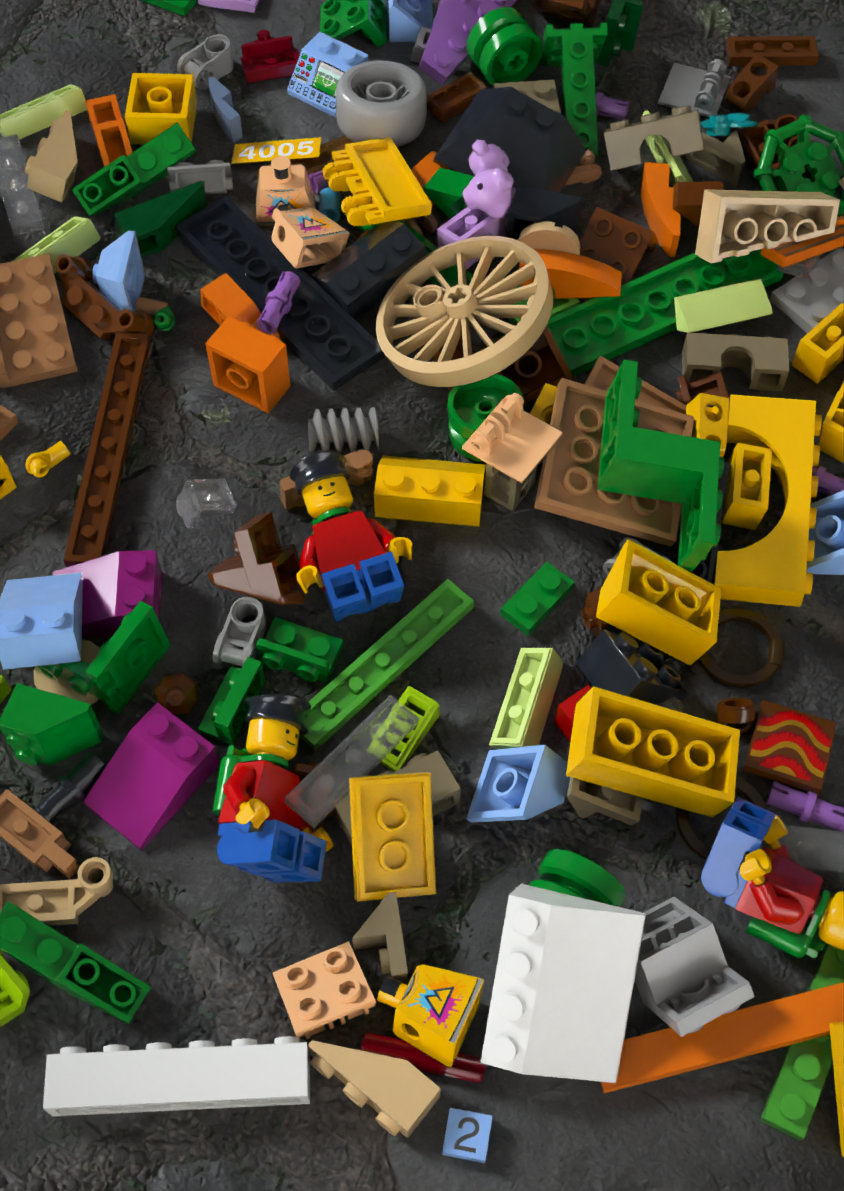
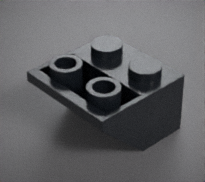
M518 184L508 213L507 237L517 240L524 228L534 223L546 221L554 222L555 226L562 229L564 225L576 234L581 197Z
M603 629L576 662L594 687L667 708L685 700L689 695L680 684V675L674 669L665 665L660 658L662 653L659 649L646 642L634 640L623 632L616 634Z

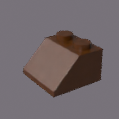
M547 325L538 340L523 356L510 366L496 373L509 378L520 388L524 404L538 397L545 383L557 387L561 378L568 380L574 378ZM499 332L491 336L490 339L493 343H496L506 334ZM484 341L479 343L482 350L487 348Z

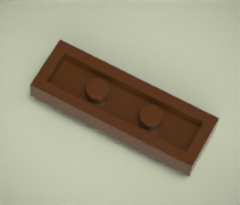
M815 36L728 37L726 42L729 66H746L756 54L779 66L816 65L819 58Z

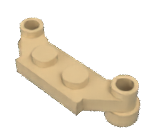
M92 857L80 865L78 879L0 884V911L6 902L9 901L48 926L78 924V917L100 897L110 894L113 889V872L104 859ZM103 878L100 882L95 883L97 879Z

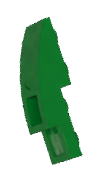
M177 122L127 157L123 154L74 187L72 191L89 216L92 217L133 197L169 175L167 167H175L176 164L181 163L196 153V150Z
M9 901L6 902L0 911L1 951L16 959L23 967L74 997L127 1025L129 1024L151 986L80 943L78 945Z

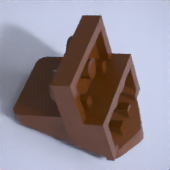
M272 512L259 514L234 532V549L237 556L224 560L208 572L210 582L222 589L279 605L303 604L306 600L304 591L296 579L300 567L295 544L281 546Z

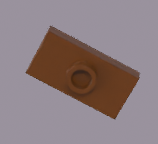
M469 72L428 95L427 109L443 123L467 109L479 90L489 88Z

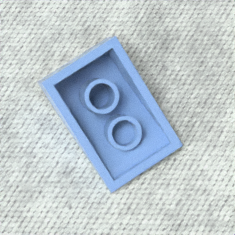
M82 573L6 581L0 597V661L3 670L81 661Z

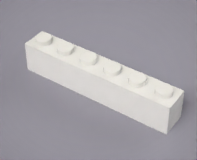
M293 1036L275 1038L274 1044L257 1045V1040L242 1038L232 1040V1046L216 1047L213 1041L199 1040L190 1042L189 1048L173 1049L170 1043L156 1042L147 1044L146 1050L129 1051V1046L114 1044L104 1046L103 1052L86 1053V1048L71 1046L61 1048L60 1054H47L43 1109L51 1116L310 1104V1052L307 1042L300 1043V1038Z

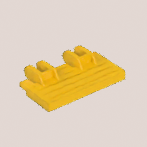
M391 137L345 144V150L332 151L334 163L331 162L325 165L322 171L323 176L326 180H329V187L332 191L352 192L353 196L349 195V197H346L341 202V209L345 215L347 214V220L351 226H366L431 215L432 203Z

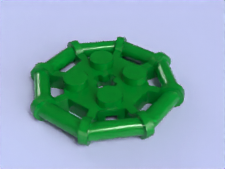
M801 115L798 120L776 130L770 129L765 134V145L758 168L754 171V178L759 180L763 191H777L773 182L775 180L780 191L822 192L839 199L834 192L839 186L838 181L844 177V170H838L831 152L835 149L844 169V133L842 131L837 132L811 120L809 115ZM797 134L798 144L788 147L784 140ZM810 134L828 143L825 146L822 142L810 141ZM776 152L779 155L778 161H781L779 167L773 169L771 166ZM805 168L810 171L812 181L809 178L804 179L802 177ZM842 189L839 199L840 204L837 218L844 216V189Z

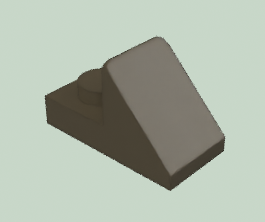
M734 130L723 143L702 132L705 145L704 150L687 153L685 159L737 186L740 183L745 164L738 132Z
M570 777L566 797L579 817L584 819L598 812L630 826L639 822L643 802L642 797Z
M392 892L385 896L353 937L354 950L386 946V948L379 949L382 974L390 973L392 979L408 984V970L397 894Z

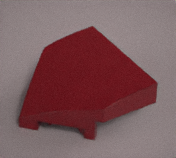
M262 29L257 33V40L241 45L243 57L240 60L246 82L253 83L293 75L300 54L298 49L294 48L292 36L274 38L271 37L270 31Z

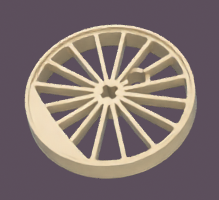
M502 236L467 238L450 243L427 254L407 269L394 282L380 305L376 320V335L382 351L400 374L413 382L426 386H460L480 381L500 372L518 360L534 345L549 321L553 307V290L545 263L540 255L527 244ZM504 257V259L496 266V268L486 277V274L488 272V269L491 265L493 258ZM480 258L468 286L465 262L470 259ZM518 262L525 264V266L504 278ZM457 264L459 285L450 287L439 272ZM432 276H434L442 286L440 287L437 285H426L424 287H419ZM535 276L534 283L516 288ZM411 295L414 296L413 302L415 305H403ZM528 299L526 305H511ZM398 317L417 318L398 325H394L395 320ZM497 318H521V320L514 326ZM478 323L506 335L496 343H493ZM470 326L474 328L487 345V348L475 354H472ZM414 334L402 343L393 347V340ZM462 334L464 357L451 360ZM426 344L413 359L407 357L408 354ZM444 345L438 361L428 362Z

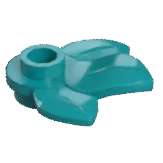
M731 113L728 115H711L709 119L702 121V126L706 128V134L709 136L731 135V127L759 126V123L750 121L751 115Z

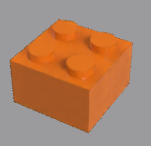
M228 316L205 343L213 386L269 414L291 387L286 344L279 338L268 336L256 330L251 324L244 321L240 322Z

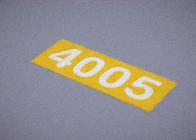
M321 137L235 144L231 164L272 161L277 156H285L289 159L319 157Z

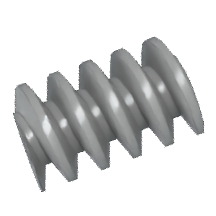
M357 407L353 418L350 417L347 408H343L340 418L336 417L333 408H329L326 418L322 417L319 409H315L313 418H308L310 453L315 452L317 443H320L323 451L329 450L331 442L334 443L337 452L342 451L345 442L348 443L351 452L356 451L358 442L362 443L364 450L367 449L369 451L372 441H375L379 450L378 414L375 408L370 407L368 416L364 417L361 408Z

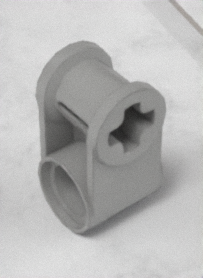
M222 34L209 36L204 42L181 56L177 64L179 74H193L195 87L200 90L209 88L208 79L213 76L219 80L234 69L230 40Z
M242 597L233 603L223 630L215 643L213 651L214 663L220 665L222 662L242 667L247 657L257 660L256 644L259 638H264L267 630L264 610L259 600L253 597ZM247 616L257 617L250 623L241 622Z

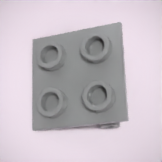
M715 59L709 63L707 71L673 63L658 104L671 108L690 105L691 110L698 109L701 116L717 115L731 78L725 75L726 67L721 59Z

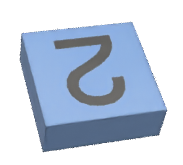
M450 1108L442 1155L485 1163L493 1116Z

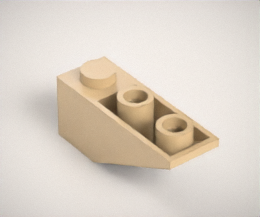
M66 110L60 120L55 119L53 121L48 138L43 137L41 139L37 155L35 157L31 155L25 167V173L28 174L27 188L61 203L74 185L78 162L70 111Z
M313 1040L308 1044L310 1055L313 1057L310 1064L325 1078L330 1079L334 1075L346 1086L342 1091L356 1105L362 1108L367 1103L379 1113L375 1120L393 1136L401 1132L406 1138H409L440 1098L441 1088L407 1060Z

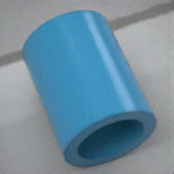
M327 187L320 192L319 212L335 223L340 220L341 193L340 191H332L330 187Z

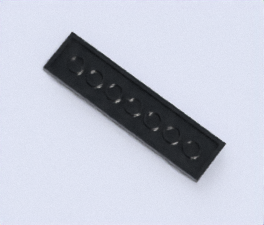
M227 196L175 226L177 236L219 277L227 273L253 300L261 314L266 305L265 299L268 293L275 289L282 272L290 271L300 278L301 283L291 300L292 306L289 312L283 315L277 332L280 338L333 391L385 357L378 341L302 268L293 267L272 242V239Z

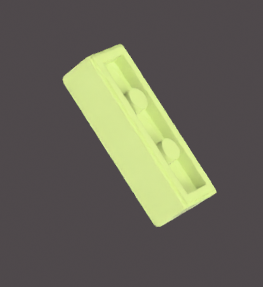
M70 84L0 114V133L8 143H13L50 127L55 119L60 120L66 110L70 111L71 117L86 111V99L82 89Z
M648 110L643 112V115L651 114ZM656 134L645 138L657 163L670 164V187H674L678 182H693L680 155L672 157L670 143L665 137Z
M74 216L13 261L49 253L54 273H56V260L60 255L79 256L100 241L101 238L91 219Z
M761 279L674 297L677 330L693 333L772 314V307Z
M553 648L520 649L489 743L492 748L507 749L539 745L564 664Z

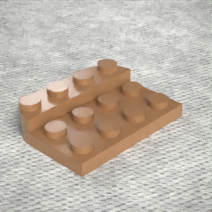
M49 253L0 264V387H13L78 372Z

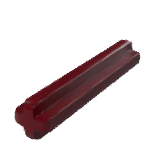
M370 1032L365 1034L361 1046V1051L407 1060L418 1070L474 1083H481L484 1078L486 1064L481 1063L480 1057L458 1053L452 1068L404 1040Z

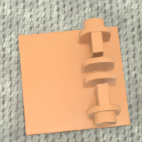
M513 393L502 399L465 442L462 449L518 482L523 483L562 436L563 432L523 410V397Z
M349 941L272 972L295 1035L298 1038L305 1036L306 1040L310 1039L311 1035L325 1030V1024H328L330 1030L334 1029L332 1021L339 1019L343 1025L346 1024L344 1016L347 1015L350 1020L361 1014H369L368 1009L375 1007V998Z

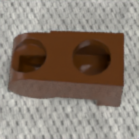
M756 54L730 85L725 96V102L744 113H748L764 93L769 94L774 89L779 65ZM758 66L765 68L767 73L765 75L757 73Z

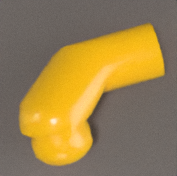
M59 441L45 451L28 456L25 467L29 474L40 478L45 476L49 469L71 454L64 443Z

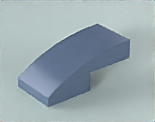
M212 76L208 79L213 113L221 130L234 143L243 138L240 114L233 109L231 92Z

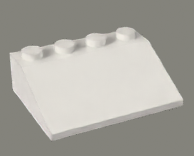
M520 884L512 891L508 897L481 1063L525 1075L616 1083L646 913L525 884Z

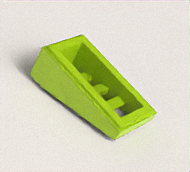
M408 686L366 751V756L393 772L402 769L440 716L439 703ZM405 718L417 726L414 730L400 722L401 719ZM395 731L409 740L407 743H404L391 735V733ZM384 743L400 751L399 756L397 757L383 749Z

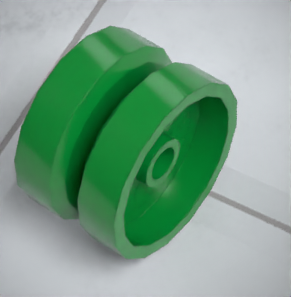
M500 7L480 18L471 29L467 39L466 51L487 81L494 86V83L522 82L529 77L538 66L542 57L543 44L533 28L528 26L527 21L517 10L512 7Z
M498 374L470 384L454 386L449 393L447 403L449 437L453 448L463 457L484 462L463 450L462 446L502 399L513 393L523 397L520 388L509 378Z
M552 849L547 852L538 868L537 874L540 879L530 881L529 886L617 907L622 906L627 896L624 887L601 866L581 855L561 849Z

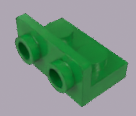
M277 617L274 618L265 639L259 638L256 644L258 659L268 668L273 670H281L283 668L295 672L306 681L315 682L318 680L324 683H328L344 647L343 639Z
M247 657L242 668H229L199 725L201 734L230 745L234 744L246 721V715L249 710L245 699L258 696L265 684L262 663L260 661Z

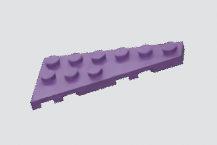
M440 0L419 68L443 86L469 57L466 51L467 39L471 29L479 19L488 12L500 7L513 8L519 0Z

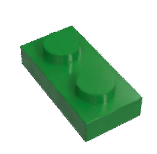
M546 561L505 603L500 610V616L526 636H529L574 589L575 581Z

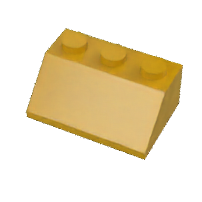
M383 455L378 464L374 490L375 517L479 527L486 465Z
M628 539L624 543L600 590L596 617L691 666L717 643L721 588Z

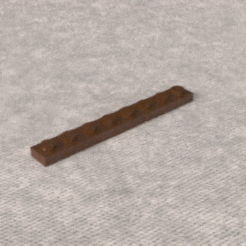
M116 332L63 559L66 567L105 556L151 345L149 334Z

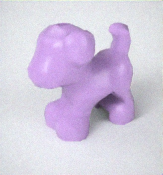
M476 140L472 145L473 151L468 158L470 168L475 177L463 190L462 194L465 204L468 208H478L495 219L504 218L509 213L516 188L512 186L514 180L507 170L510 163L509 158L500 147L493 144L487 145L485 140Z

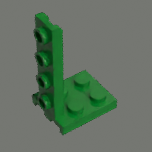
M583 23L570 24V29H553V24H547L542 39L543 53L539 64H547L549 67L562 66L564 117H566L583 143L586 151H592L595 158H597L598 139L594 62L598 61L608 35L607 23H601L599 28H583Z
M139 601L132 612L125 615L121 626L111 639L101 646L97 657L91 664L81 660L80 662L38 666V669L52 680H57L58 677L66 680L67 684L74 691L83 696H86L87 693L96 696L102 700L108 710L119 715L171 645L153 607Z

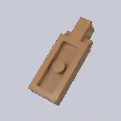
M8 789L0 795V838L35 867H40L43 871L47 872L54 866L59 872L71 879L80 866L76 863L77 860L66 852L71 844L66 840L64 834Z

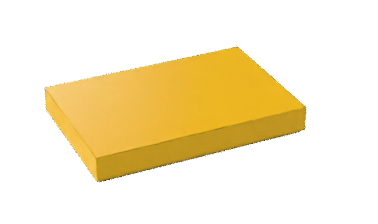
M420 772L350 777L355 900L384 899L388 893L396 892L397 898L436 894L431 773Z

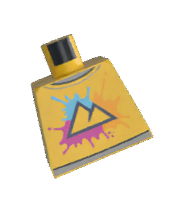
M422 964L416 967L408 985L386 977L380 987L377 1001L396 1008L393 1032L396 1036L452 1068L480 1005L484 979Z

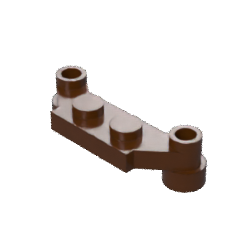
M62 254L57 258L56 269L61 275L63 291L61 303L99 338L108 341L111 336L116 335V332L149 334V337L153 334L155 324L150 315L141 311L132 312L127 309L121 311L89 282L93 277V265L90 261L79 256L72 257L67 254Z

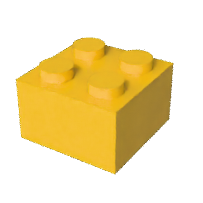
M132 73L125 112L131 144L145 145L177 122L192 143L197 109L193 74Z

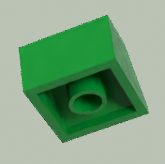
M19 683L16 684L0 718V730L5 736L6 742L15 753V757L19 761L33 766L37 765L38 762L52 766L101 743L104 738V733L91 704Z

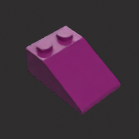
M156 550L118 551L53 572V575L82 573V638L112 637L121 626L125 615L132 612L139 601L152 606L160 622L162 569Z
M157 702L130 730L83 803L141 851L220 766L216 748Z

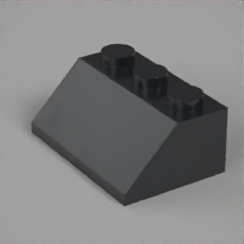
M398 221L379 223L315 272L312 278L356 320L380 302L394 282L407 269L426 256L425 246L404 223Z

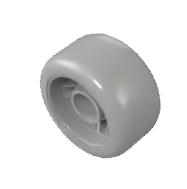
M369 61L353 66L340 77L336 86V119L341 132L352 142L391 137L395 145L400 147L416 139L425 126L427 113L426 85L422 77L410 67L392 61Z

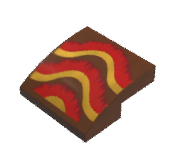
M762 699L757 712L753 735L748 745L743 771L819 795L831 754L837 722Z

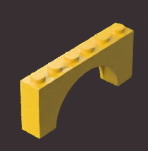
M730 395L727 442L772 449L771 467L774 469L782 485L785 510L774 529L760 541L742 549L717 552L714 585L721 588L720 599L801 607L804 595H811L813 573L807 572V561H813L815 540H808L809 529L815 528L817 509L811 508L810 502L811 497L816 498L818 490V476H812V466H818L820 445H814V436L820 435L822 415H815L816 401Z

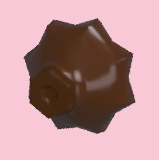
M184 671L177 674H164L161 682L153 688L157 697L156 703L158 702L175 716L180 714L190 715L193 706L201 701L197 692L198 682L190 679Z

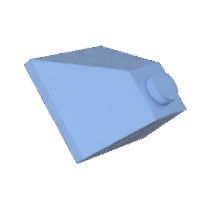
M127 231L102 250L99 264H94L93 282L98 284L100 292L121 311L125 309L132 312L136 311V301L141 296L145 272L135 231Z
M546 745L489 750L466 819L471 823L528 820L564 803L570 782V777L566 776L568 762Z

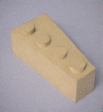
M705 189L695 255L709 263H715L730 256L739 257L749 254L750 251L762 248L779 247V244L790 241L799 242L834 233L840 200L822 192Z

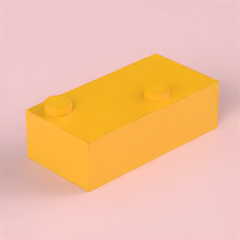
M593 686L575 707L566 776L713 818L734 803L740 730Z

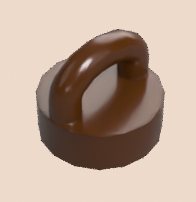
M729 698L721 700L717 704L719 724L739 729L740 735L747 734L754 728L756 717L755 703L750 699ZM728 723H731V724L744 723V724L741 725V726H730V725H728Z

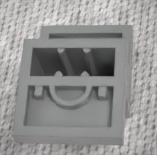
M672 897L643 912L646 913L635 983L643 1004L682 1037L688 1033L697 1032L703 1028L704 1024L724 1013L737 1010L742 1003L754 997L750 982L728 967L712 922L676 897Z

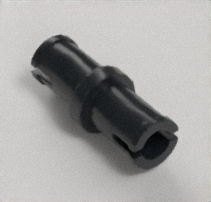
M89 752L66 777L62 775L57 780L59 784L33 809L53 825L54 821L75 800L80 802L85 797L83 792L102 774L106 765L92 752Z

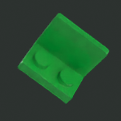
M326 0L321 5L320 32L340 40L361 29L365 38H370L377 48L387 43V3L384 0Z

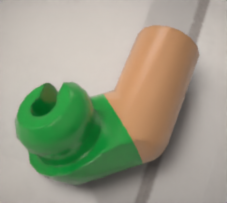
M144 297L137 299L136 311L152 316L154 324L159 330L168 331L174 326L176 318L168 303Z

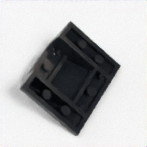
M513 87L479 90L435 155L433 162L445 169L474 176L468 158L473 151V143L476 140H485L487 145L493 144L500 147L508 156L510 163L507 170L514 180L513 187L517 188V185L521 184L560 193L585 155L586 148L566 117Z

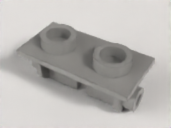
M211 160L203 165L182 162L176 164L175 167H167L171 179V192L201 180L204 183L206 195L225 194L227 190H233V175L230 163H224L221 160Z

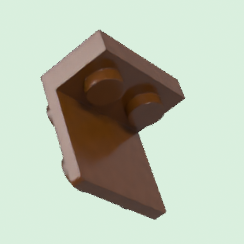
M596 207L580 240V255L621 271L622 285L632 280L646 250L654 251L658 239L654 231Z

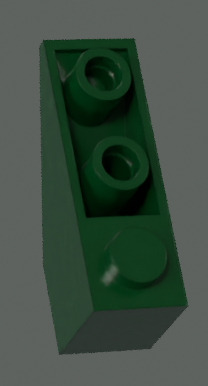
M201 180L115 213L120 237L127 231H135L141 259L164 250L177 237L175 226L207 207L204 183Z

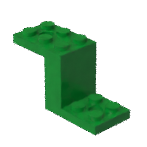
M624 359L605 395L597 490L682 504L678 566L693 572L698 564L706 559L710 549L713 546H717L720 539L721 526L716 524V514L720 510L723 498L722 490H718V479L721 478L724 469V457H720V442L637 428L640 411L639 409H634L635 399H638L640 395L642 377H637L638 362Z

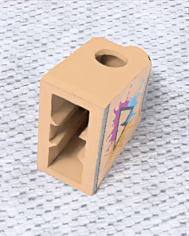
M277 156L271 161V166H262L259 169L256 196L257 226L275 225L272 215L274 210L280 205H286L290 210L307 207L315 208V196L305 166L291 165L289 158Z
M280 205L274 210L272 218L275 221V226L271 237L272 242L293 267L302 268L328 263L345 250L350 233L315 208L307 207L290 210L286 205Z

